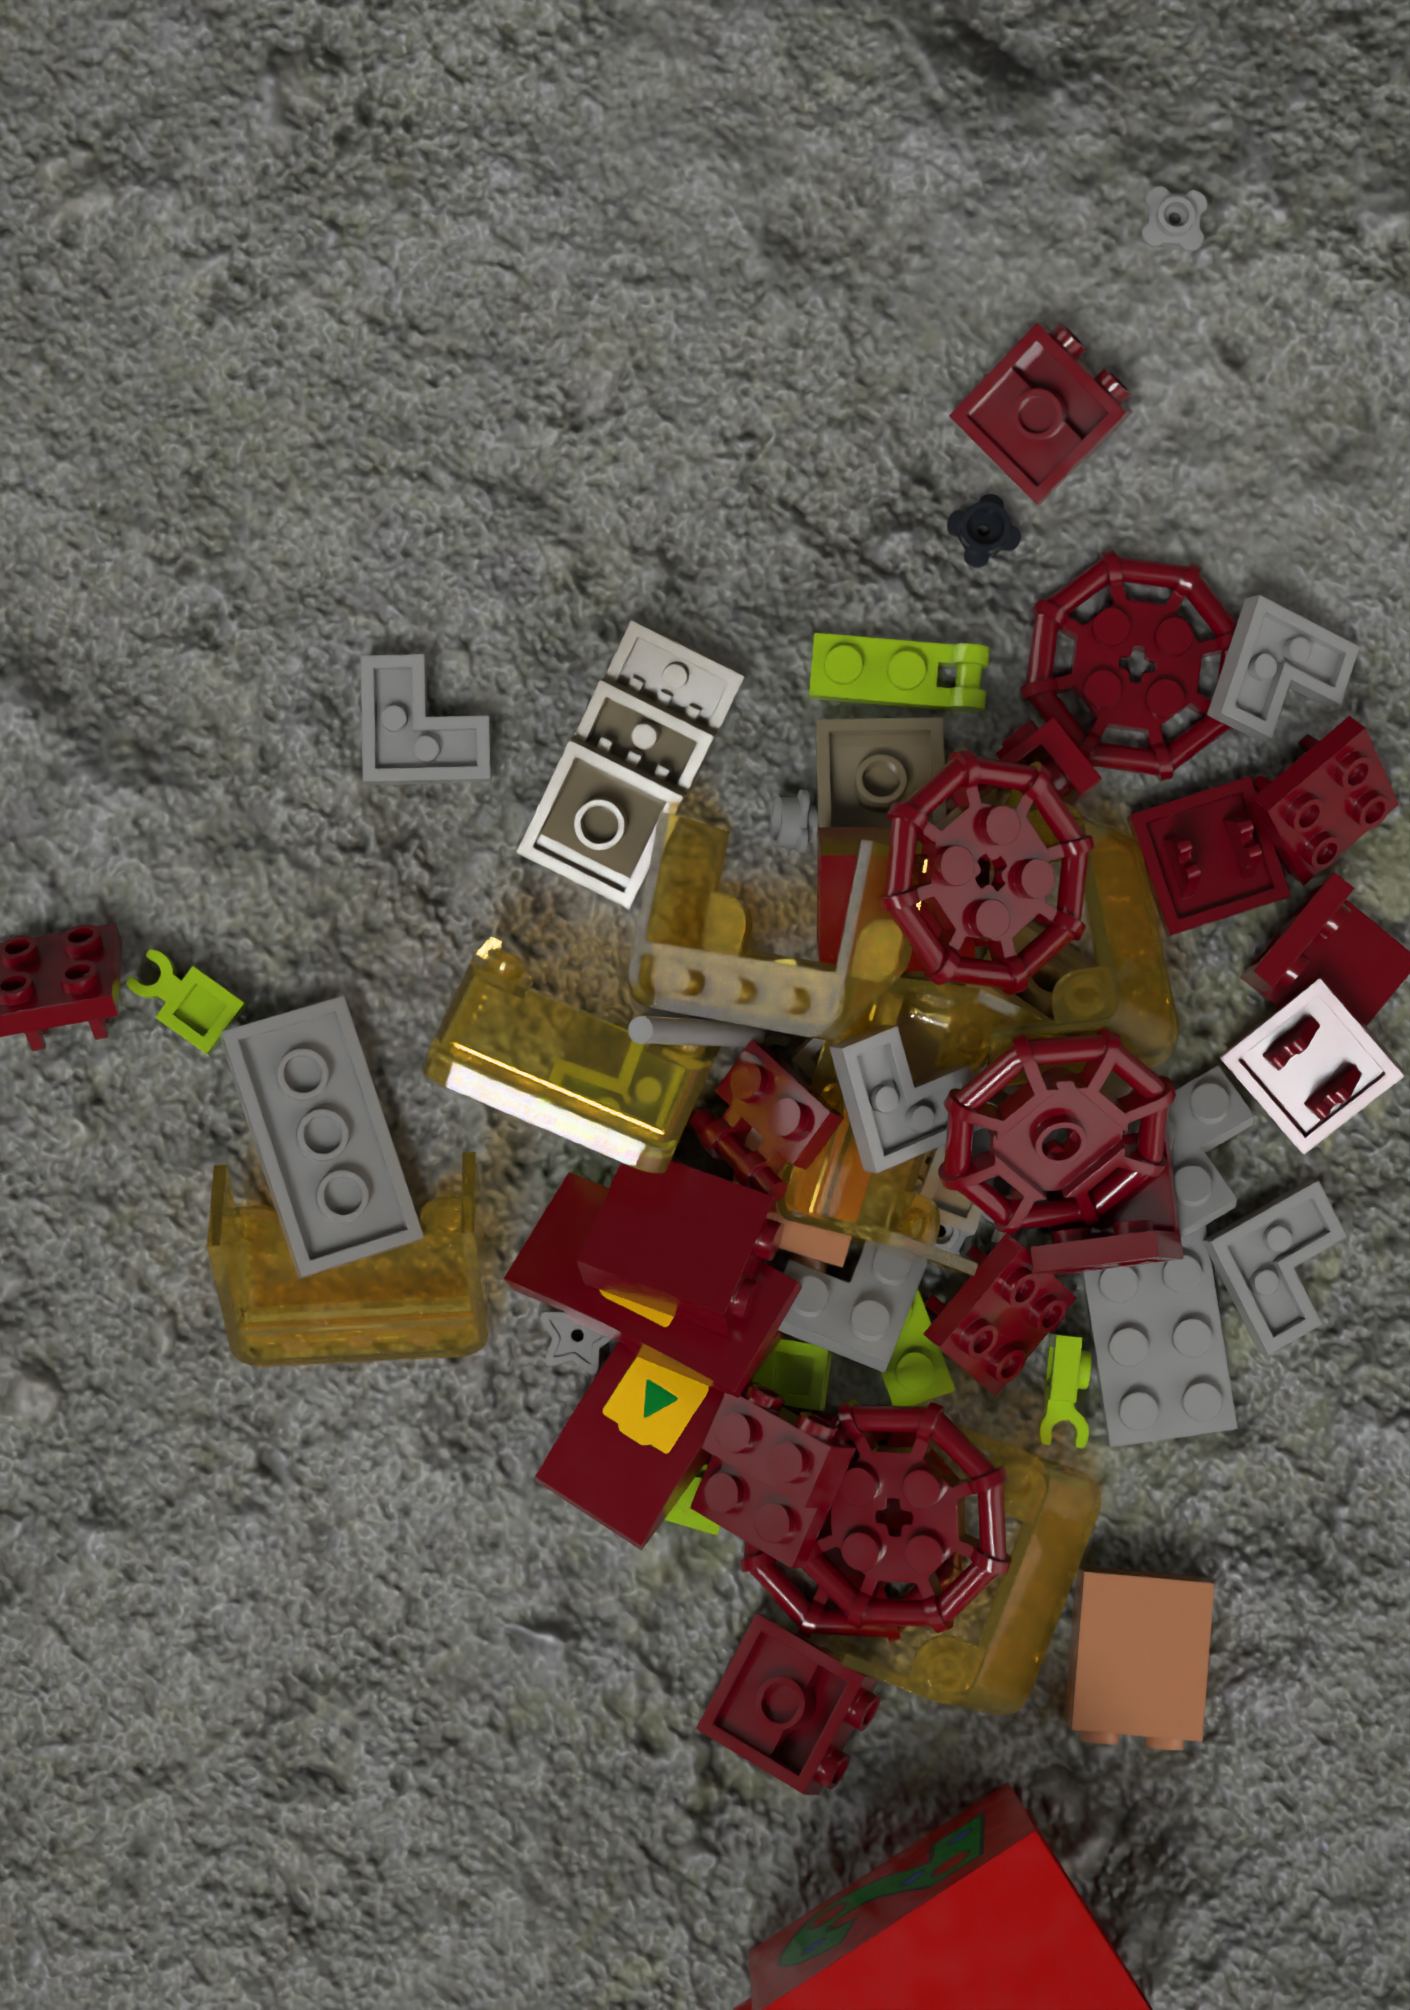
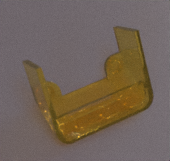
M1032 803L1026 817L1044 845L1058 842L1036 806ZM1065 803L1084 834L1092 835L1095 847L1088 854L1083 902L1097 967L1077 969L1065 974L1058 980L1052 994L1053 1021L990 1029L987 1066L1013 1045L1011 1038L1023 1033L1026 1039L1096 1035L1102 1028L1118 1032L1121 1037V1043L1148 1067L1158 1066L1166 1062L1175 1052L1180 1026L1142 851L1138 844L1129 836ZM1062 858L1050 861V863L1061 862ZM990 861V871L994 870V867L992 862ZM1087 1062L1043 1064L1037 1066L1041 1074L1054 1067H1064L1073 1073H1081ZM1025 1071L1021 1072L1006 1086L1025 1084L1028 1081Z
M660 812L628 971L629 990L633 998L642 1006L814 1039L830 1040L841 1035L906 970L910 961L912 947L888 911H880L878 897L884 895L889 846L873 841L861 840L837 964L748 950L752 932V915L749 907L742 899L736 896L718 893L730 831L670 813ZM915 855L912 886L918 884L919 872H926L927 858ZM921 901L916 904L919 910L921 906Z
M491 937L472 957L430 1044L421 1068L423 1073L444 1087L629 1166L651 1173L666 1172L689 1126L722 1046L636 1043L630 1038L628 1028L531 988L533 978L524 971L526 963L519 957L500 950L503 942Z
M868 972L860 973L847 982L838 997L811 1083V1087L845 1118L808 1170L794 1166L787 1160L781 1179L787 1184L788 1188L782 1199L777 1202L778 1209L785 1219L804 1227L907 1260L974 1276L978 1263L935 1247L940 1229L939 1209L932 1199L913 1193L925 1153L879 1173L863 1170L829 1046L883 1024L898 1026L912 1081L953 1064L969 1066L970 1073L982 1068L994 1054L1002 1027L1049 1034L1052 1022L983 989L951 984L936 985L931 981Z
M462 1152V1195H443L429 1201L422 1207L419 1215V1223L424 1235L422 1240L299 1280L276 1209L262 1204L236 1207L227 1165H214L207 1250L230 1350L234 1357L251 1366L276 1367L463 1357L480 1351L488 1341V1299L484 1215L476 1152Z
M950 1419L977 1447L991 1452L989 1459L997 1467L1004 1466L1009 1477L1004 1482L1005 1515L1023 1521L1010 1555L1012 1558L1008 1573L1002 1576L977 1645L950 1635L935 1636L925 1641L918 1648L910 1666L843 1639L840 1640L837 1654L841 1665L931 1701L990 1715L1006 1716L1021 1709L1031 1695L1100 1512L1101 1494L1095 1481L1088 1474L1077 1468Z

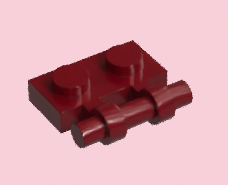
M751 1039L715 1090L730 1105L720 1118L715 1116L708 1108L699 1109L692 1116L690 1127L700 1136L701 1147L714 1159H724L735 1170L734 1177L737 1182L748 1188L774 1196L775 1202H778L785 1195L788 1188L787 1184L777 1175L787 1160L794 1166L808 1170L845 1117L770 1048ZM752 1127L764 1138L761 1145L755 1151H752L743 1142Z

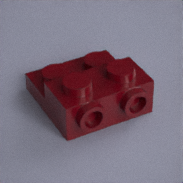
M1036 323L949 415L1036 505L1042 504L1085 458H1089L1133 413L1124 403L1131 395L1129 389L1105 367L1096 375L1079 358L1087 348L1062 323H1059L1053 330L1045 323Z
M750 1383L747 1390H743L739 1398L727 1393L724 1394L702 1446V1449L712 1454V1457L690 1508L788 1567L805 1568L856 1448L835 1437L838 1428L833 1423L807 1412H801L800 1416L783 1407L786 1399L781 1394L762 1385Z
M756 1613L696 1729L803 1795H820L823 1787L829 1790L834 1789L844 1776L850 1762V1755L842 1750L853 1729L856 1728L859 1731H863L873 1720L881 1701L880 1696L873 1693L879 1678L826 1647L815 1645L768 1616Z

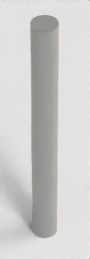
M638 1016L632 1019L628 1027L630 1038L639 1044L746 1047L751 1039L759 1043H763L765 1039L764 1027L754 1021Z

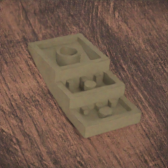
M636 618L632 619L605 677L600 679L574 737L569 739L516 853L630 909L660 853L748 674Z
M943 717L816 719V808L818 812V827H891L892 822L887 818V814L894 802L902 803L945 766ZM946 800L927 816L929 823L936 826L947 816ZM817 829V854H818V829ZM819 972V984H864L875 972ZM888 972L898 983H933L925 978L924 972Z

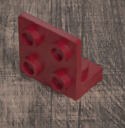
M1054 717L1040 728L1030 720L1010 735L1002 743L1003 747L996 753L999 760L1025 765L1038 761L1049 768L1051 771L1050 781L1069 810L1084 800L1102 780L1101 776ZM979 783L977 787L980 800L996 789L997 786ZM953 794L946 805L947 815L956 808Z
M1334 872L1316 884L1240 978L1278 1008L1319 974H1322L1367 1026L1409 976L1410 951L1347 900L1355 888Z
M1139 1132L1122 1135L1123 1143L1132 1146L1138 1142ZM1167 1132L1165 1134L1163 1155L1167 1159V1165L1160 1176L1148 1177L1098 1219L1100 1222L1098 1226L1093 1228H1087L1086 1224L1050 1226L1052 1244L1030 1247L1033 1273L1065 1275L1183 1259ZM1061 1190L1046 1191L1047 1200L1075 1199V1197L1064 1198Z

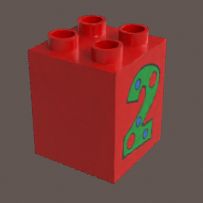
M1009 1782L1000 1786L748 1951L751 1997L733 2008V2010H1153Z

